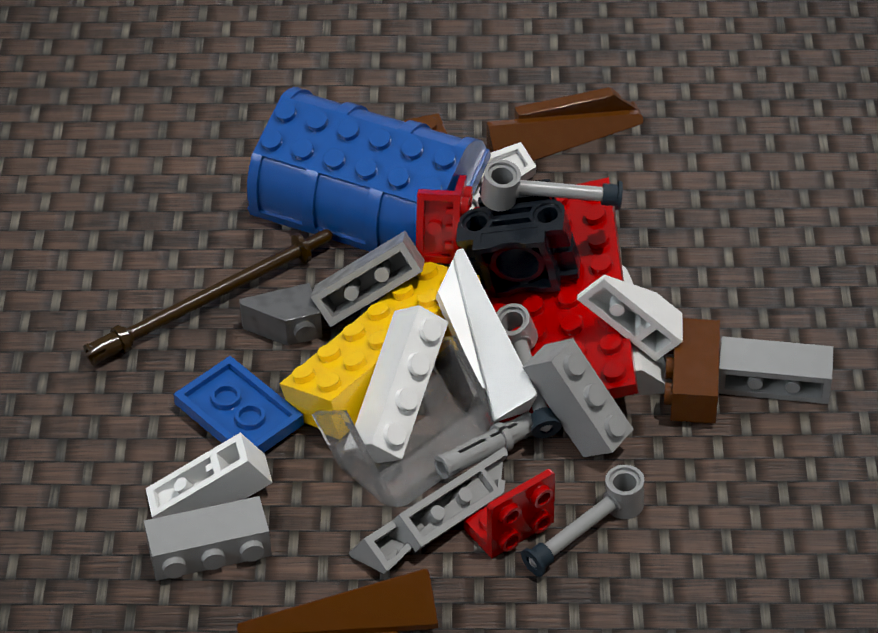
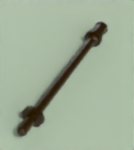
M324 229L305 239L299 233L292 235V245L129 328L121 327L120 325L111 328V333L83 346L85 353L90 352L86 357L93 366H96L99 362L119 352L125 354L131 351V346H133L135 340L297 258L303 263L310 262L311 251L330 242L333 238V233L329 229Z

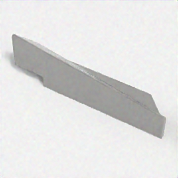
M503 447L400 513L392 521L364 538L349 552V555L384 574L411 548L417 552L464 521L467 517L487 506L489 502L504 493L505 480H502L503 461L508 455L507 449Z

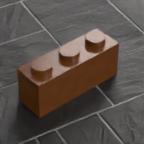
M682 318L683 342L666 353L673 354V357H666L665 379H671L672 383L665 382L664 405H671L670 421L716 424L720 320Z

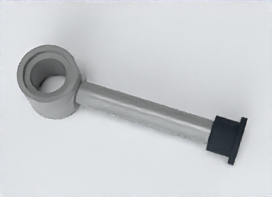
M508 160L492 161L484 170L481 200L486 207L495 211L511 209L515 205L519 194L601 201V205L615 206V210H620L622 181H618L617 184L603 183V186L599 187L520 180V169Z
M511 303L501 307L496 314L524 366L532 358L530 350L537 343L538 332L528 310L523 305ZM533 384L537 397L532 405L533 413L531 414L533 426L531 427V432L534 437L547 438L558 433L562 425L560 420L555 418L554 413L547 406L546 401Z
M618 465L610 469L605 478V493L601 501L545 544L540 542L532 549L525 548L521 551V558L529 571L541 577L545 574V568L554 562L556 554L608 514L619 519H631L639 515L644 507L643 473L631 465Z

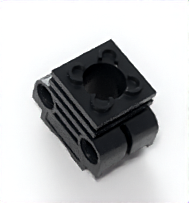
M550 179L535 180L541 182H551ZM519 194L515 205L506 211L489 209L483 204L481 197H479L478 204L480 208L471 209L460 217L456 236L457 246L464 249L476 274L479 275L483 288L487 289L490 299L509 297L522 292L561 291V281L579 279L581 262L579 251L564 205L557 201L556 197Z

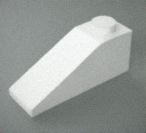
M603 275L577 294L578 301L625 338H630L634 345L655 361L683 342L682 312L657 292Z
M240 432L146 488L151 516L152 518H158L246 499L273 482L265 454Z

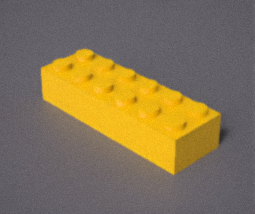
M425 262L421 273L391 290L377 303L372 304L365 313L353 323L344 327L341 333L329 343L320 347L317 353L301 366L295 368L287 378L279 383L285 400L303 414L304 423L342 437L354 429L394 311L420 305L445 319L436 300V295L449 267L433 262ZM448 325L438 355L454 342Z

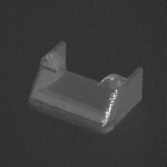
M456 336L443 337L433 367L436 374L429 378L421 402L427 415L414 424L402 460L382 463L374 462L347 410L316 411L312 414L339 467L386 506H405L444 479L435 469L434 458L488 432L492 425L498 423L494 422L488 398Z

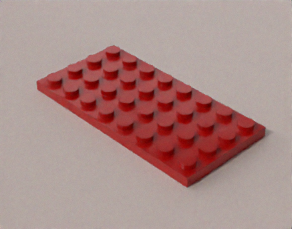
M609 177L576 185L602 187L603 183H611ZM556 198L557 201L564 205L581 259L579 279L561 281V291L522 292L509 297L490 299L487 289L484 290L495 312L511 303L523 305L528 310L538 332L537 343L530 350L532 357L545 344L573 338L613 399L638 394L634 353L630 338H625L577 300V294L603 275L624 281L614 206L601 205V201ZM488 402L489 416L492 421V424L510 421L520 416L516 415L498 422H494ZM532 407L529 410L531 414L533 413Z

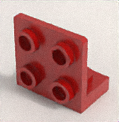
M459 175L455 191L418 189L416 248L424 258V262L451 264L456 251L461 249L456 243L458 222L460 217L472 207L473 186H467V175Z
M547 469L489 502L486 507L464 519V530L491 559L504 551L513 550L521 541L531 535L545 531L554 523L555 473L551 469Z

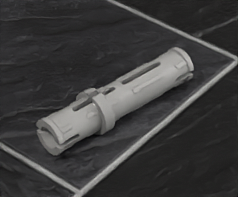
M523 413L504 424L498 422L492 425L488 432L434 458V466L437 473L442 478L447 479L457 472L486 459L503 447L507 451L513 449L514 444L533 436L531 432V427L533 426L531 413Z

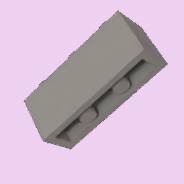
M403 231L316 284L311 299L331 327L421 273L425 260L407 232Z
M722 336L718 394L829 404L834 346Z
M573 338L545 344L523 366V369L556 418L560 420L562 427L583 457L613 453L634 430Z
M260 496L144 520L147 544L156 581L178 578L186 574L215 570L223 566L256 561L260 558L272 556L270 533Z

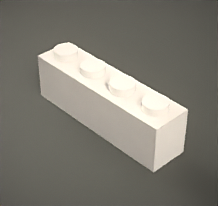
M420 305L394 311L347 448L376 463L402 460L448 325L447 320Z

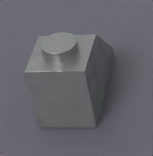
M302 284L239 299L243 329L287 346L322 338L321 313L311 299L312 289L310 284Z

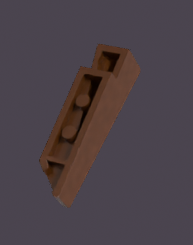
M607 87L515 107V119L486 122L487 149L491 153L521 142L532 160L535 161L641 125L644 120L634 101L631 103L621 98L616 90Z
M421 569L243 621L237 624V633H398V631L438 628V619L428 569Z

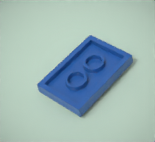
M231 356L173 394L175 405L221 443L241 432L263 453L304 425L301 412Z

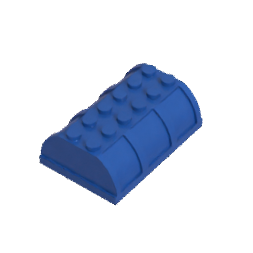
M292 87L281 95L252 153L247 179V198L249 203L247 209L250 215L311 234L329 229L333 233L332 240L366 251L374 250L403 231L407 232L416 246L418 189L455 191L459 175H467V186H473L474 195L491 154L482 140L472 137H456L432 130L424 123L413 120L404 122L370 112L366 107L351 102L342 104L314 96L309 90Z

